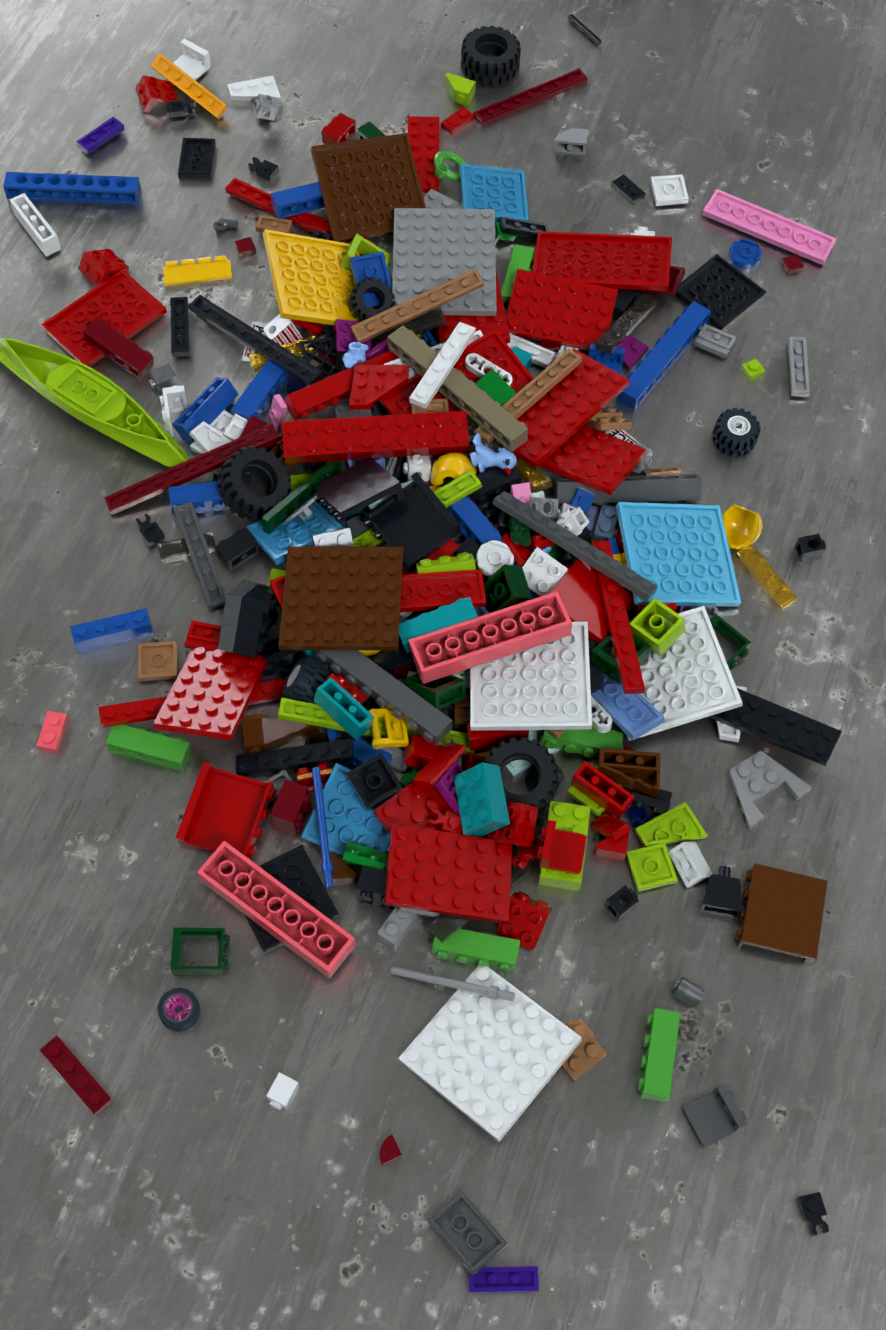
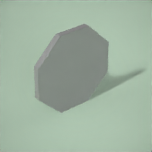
M315 495L285 519L286 523L297 515L302 521L311 516L313 513L308 506L317 499V496Z

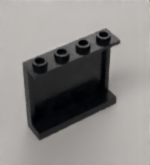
M371 457L313 486L315 491L313 496H317L315 501L318 504L320 503L322 508L327 510L331 517L334 516L337 523H341L345 528H348L346 516L390 494L398 501L406 498L401 483Z
M417 472L411 475L412 482L403 488L405 499L398 501L394 496H391L368 513L364 508L361 510L364 516L362 518L364 524L368 528L372 527L374 530L372 533L376 539L384 542L383 547L404 548L403 567L406 571L462 533L459 522Z

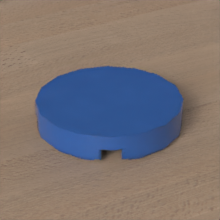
M740 239V241L732 243L728 256L730 261L740 268H753L761 261L762 250H760L756 242Z

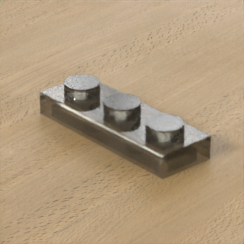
M212 531L203 533L209 552L216 551ZM184 538L157 544L162 563L191 557Z

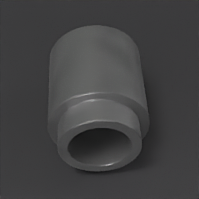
M682 977L681 980L677 978L672 986L673 995L690 1005L695 1004L698 1006L705 993V990L701 989L700 985L685 977Z

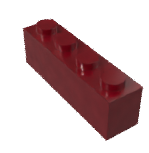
M96 317L83 331L84 341L139 380L153 367L154 357L150 352L142 350L136 342L128 340L119 330L111 328L106 321Z

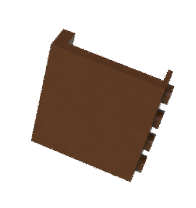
M754 863L751 870H747L745 877L748 886L744 888L742 895L745 905L744 908L742 907V912L739 915V920H742L741 927H738L736 932V939L739 940L738 947L747 944L804 958V963L812 965L817 959L828 881Z

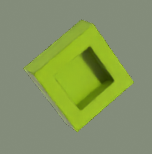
M756 358L742 364L740 368L749 381L765 374V369Z

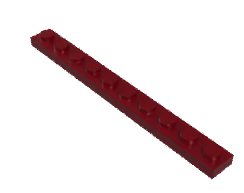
M272 423L104 497L111 514L114 515L168 491V487L182 485L222 467L241 448H248L249 446H255L256 449L259 447L266 448L279 442L280 438Z

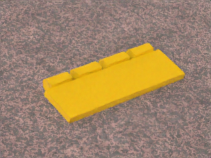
M226 255L214 256L215 262L211 261V257L197 258L198 264H195L194 259L181 260V266H178L177 261L165 262L166 267H163L165 286L233 279L230 260H227Z

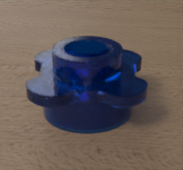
M637 807L627 813V818L633 823V828H637L651 820L644 808Z

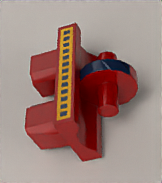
M326 763L316 766L320 767L322 789L325 788L333 771ZM306 767L299 768L298 775H296L297 783L308 786L309 792L314 791L312 772L309 773V769Z

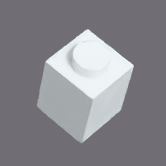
M279 1072L266 1096L270 1102L269 1105L279 1111L281 1108L288 1110L300 1087L299 1082Z

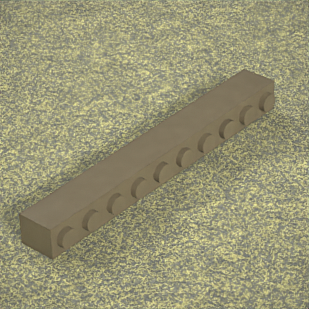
M404 325L387 336L388 349L423 378L439 353L431 349L424 340H420L412 330H408ZM452 368L438 391L460 410L466 411L467 416L511 453L525 443L528 439V428L526 425L515 419L512 413L503 409L497 401H494L485 391L479 389L472 380L467 379L460 370Z

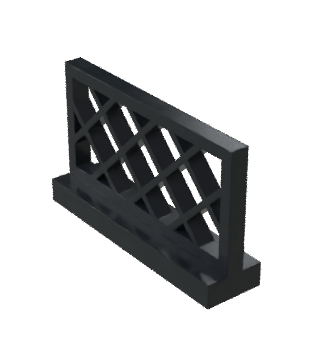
M333 333V337L299 342L302 356L306 362L311 364V360L314 359L320 363L317 369L321 370L323 365L331 369L329 374L321 370L324 377L332 376L333 371L339 373L348 369L342 360L345 353L337 352L336 333ZM322 344H330L331 349L328 351L321 346ZM311 346L315 350L311 353L305 347ZM320 351L326 356L322 359L315 354ZM328 357L336 360L335 365L326 361Z

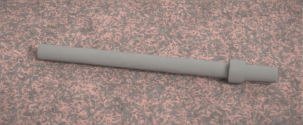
M392 966L391 974L478 993L494 1000L500 998L514 1001L515 993L500 990L499 987L492 985L486 987L397 966Z

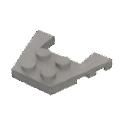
M759 751L728 771L735 794L738 796L741 804L740 808L742 813H744L748 829L765 818L754 804L755 800L781 784L787 787L796 800L812 789L809 784L762 751Z

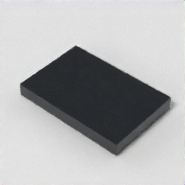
M183 137L178 178L211 179L215 139Z

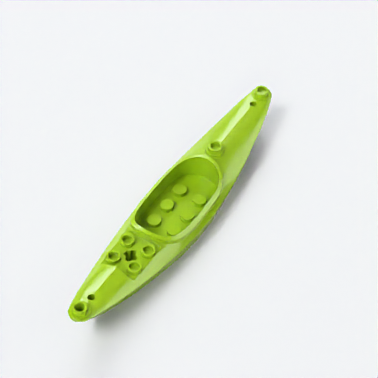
M0 338V362L45 398L79 421L169 468L191 459L184 449L149 413L109 378L93 368L60 353L19 340Z

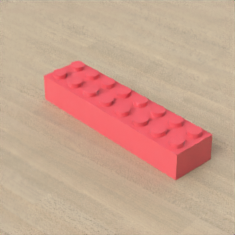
M556 591L409 639V648L421 681L424 684L570 636L572 621Z
M226 841L222 842L197 871L201 882L329 979L356 946L355 938Z

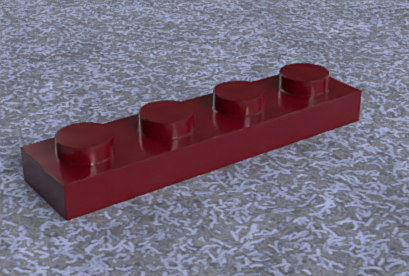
M57 1035L40 1049L41 1053L95 1116L113 1101Z

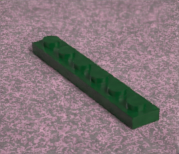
M341 461L326 462L323 467L314 472L306 481L302 482L298 488L289 493L285 499L277 503L273 509L262 517L263 531L268 534L274 531L290 514L313 497L315 493L314 485L340 473Z

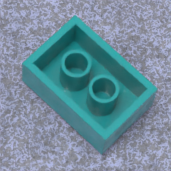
M481 763L453 776L463 835L481 837L510 824L500 766Z

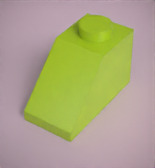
M446 72L445 88L453 102L468 106L475 95L476 81Z

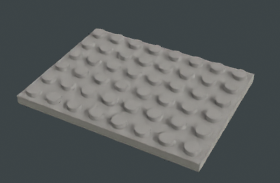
M394 208L392 294L395 295V298L392 299V301H395L394 306L477 269L484 282L483 287L423 315L496 316L495 209Z

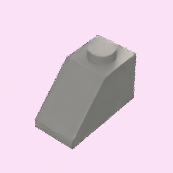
M571 128L555 138L553 152L585 155L588 129Z

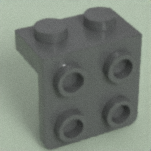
M725 1083L717 1086L712 1092L685 1105L683 1108L697 1137L705 1147L742 1129L747 1124L742 1108L737 1107L734 1101L735 1095L730 1087H726Z

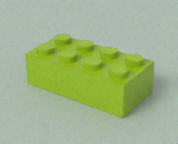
M550 801L547 823L548 820L556 821L555 829L583 834L587 838L591 807ZM585 852L580 874L540 868L538 885L579 891L582 883Z

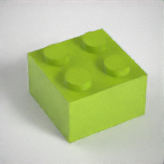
M656 598L630 623L632 634L651 646L650 650L659 656L686 631L685 619Z

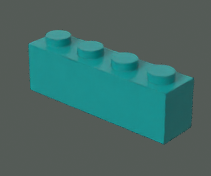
M470 597L461 598L455 603L440 606L429 613L425 612L411 620L402 621L400 623L399 635L406 652L409 653V639L477 618V614Z

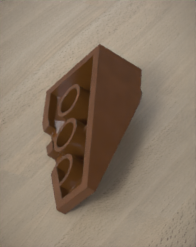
M264 714L243 716L241 719L246 754L273 750L307 736L308 730L319 731L323 729L320 726L268 718V715Z

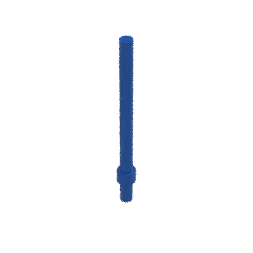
M313 767L312 775L323 862L321 863V872L324 873L325 888L331 889L334 888L332 876L334 867L330 859L320 767Z

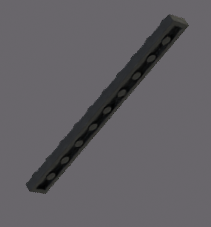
M199 295L188 305L190 311L306 385H312L323 377L321 370L203 296Z

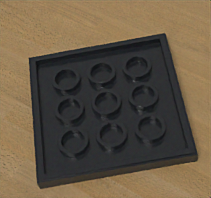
M716 254L681 282L675 296L687 306H690L694 301L709 309L711 313L708 322L717 329L724 331L762 300L767 292Z
M303 845L259 866L330 920L339 917V913ZM245 915L264 954L284 945Z

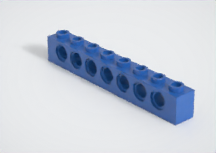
M6 172L3 185L7 199H12L25 193L31 200L139 204L141 192L139 177Z

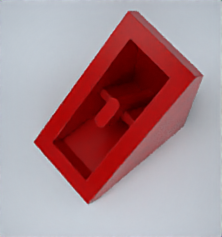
M630 831L616 841L607 837L596 844L593 850L594 855L624 861Z

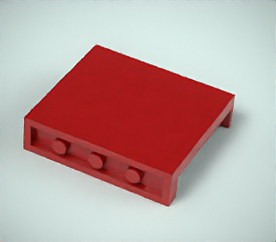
M578 558L550 593L558 592L572 622H588V636L597 642L593 647L595 648L608 637L607 634L610 635L596 570ZM621 587L626 611L628 613V611L633 606V604L630 603L633 599V595Z
M203 762L175 838L179 843L213 853L223 841H226L248 859L253 858L256 851V846H254L256 839H260L263 827H261L263 819L266 820L269 814L270 800L273 801L276 794L273 782L265 783L214 768L210 763Z

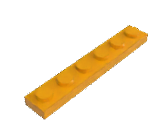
M159 53L150 66L218 120L228 109L224 102Z

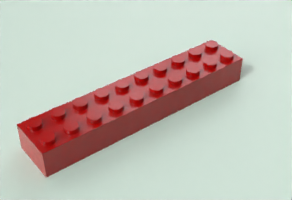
M466 411L282 422L285 464L360 460L370 457L376 459L413 455H441L449 452L468 453L469 449Z

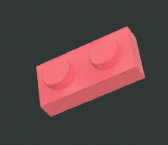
M47 711L36 745L37 749L57 753L68 720L67 714Z

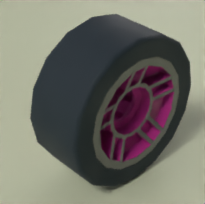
M174 988L167 991L159 1000L157 1007L158 1016L163 1025L169 1030L176 1032L186 1031L193 1027L200 1015V1006L197 998L191 991L184 988ZM177 1006L183 1008L182 1012L176 1013Z

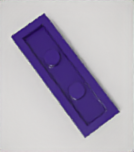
M112 117L76 141L77 146L88 155L124 131V124L115 117Z
M538 1266L483 1267L474 1276L469 1272V1293L539 1292Z

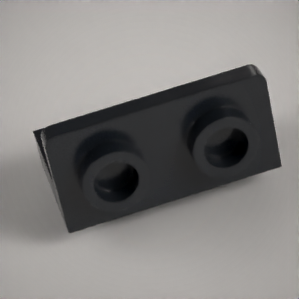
M660 789L655 799L631 790L630 793L634 795L633 806L643 808L644 805L652 807L651 811L663 814L664 811H669L672 792Z

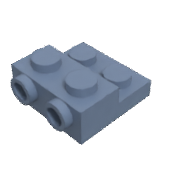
M602 504L600 508L591 505L588 512L583 511L589 520L586 527L592 532L594 539L608 541L609 538H616L618 529H615L616 524L619 525L616 507Z

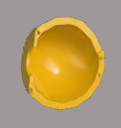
M449 452L440 456L433 463L430 474L431 483L436 486L442 485L446 477L457 479L471 470L476 474L477 469L473 466L472 460L468 456L459 452Z
M734 504L723 514L722 518L729 548L737 550L748 548L760 537L763 524L759 513Z

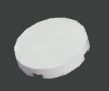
M488 541V543L480 546L476 554V564L483 574L491 577L504 564H514L513 553L501 541Z

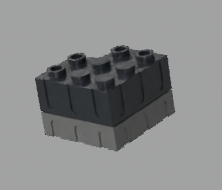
M242 580L241 583L227 593L218 649L256 658L259 653L263 652L265 647H268L270 636H267L268 630L277 622L278 613H276V607L279 606L271 586Z

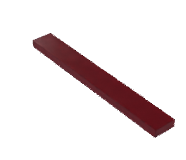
M578 68L477 110L473 114L480 126H484L587 82L588 78Z

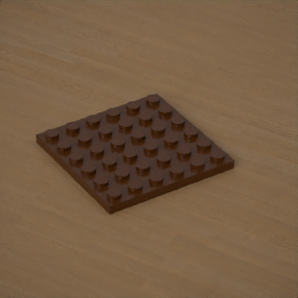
M407 133L311 146L310 150L333 241H352L356 234L363 238L394 234V208H426Z
M288 546L279 650L398 651L404 548Z

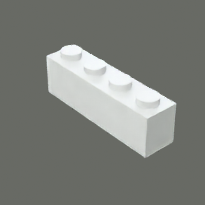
M25 193L9 200L13 214L46 257L61 250L57 234Z

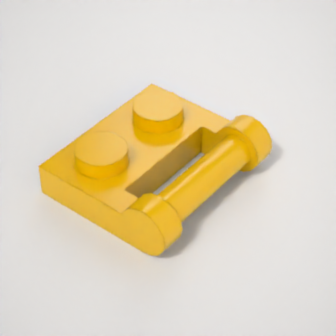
M387 708L369 710L374 716L371 724L373 749L408 746L406 722L402 719H396ZM378 718L384 719L386 738H381Z

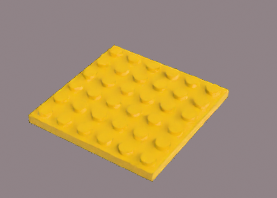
M268 229L264 230L262 234L280 318L334 325L336 319L358 321L359 318H354V312L349 310L351 305H348L349 295L356 286L353 273L340 265L350 244ZM356 251L354 255L356 257L360 256L359 252Z

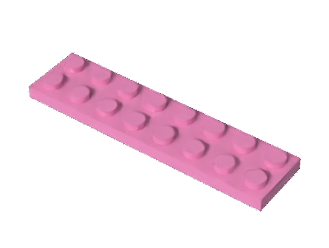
M716 189L702 215L821 265H824L837 238Z

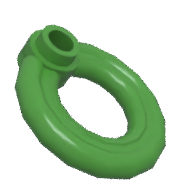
M451 151L438 152L434 157L435 176L440 179L444 177L450 181L460 182V172L449 171L448 166L443 164V161L451 160L460 168L461 164H467L465 160Z

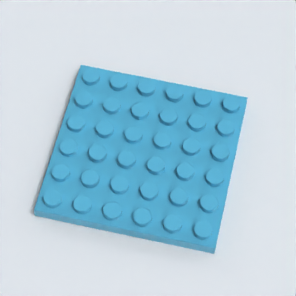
M617 503L616 509L627 566L658 586L656 593L647 601L633 593L635 605H648L654 598L663 604L676 602V606L738 607L741 604L719 505Z

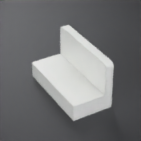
M682 842L668 852L686 888H691L700 881L709 879L712 874L696 842Z

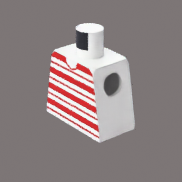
M280 314L263 329L268 338L286 349L303 340L290 319L280 318Z

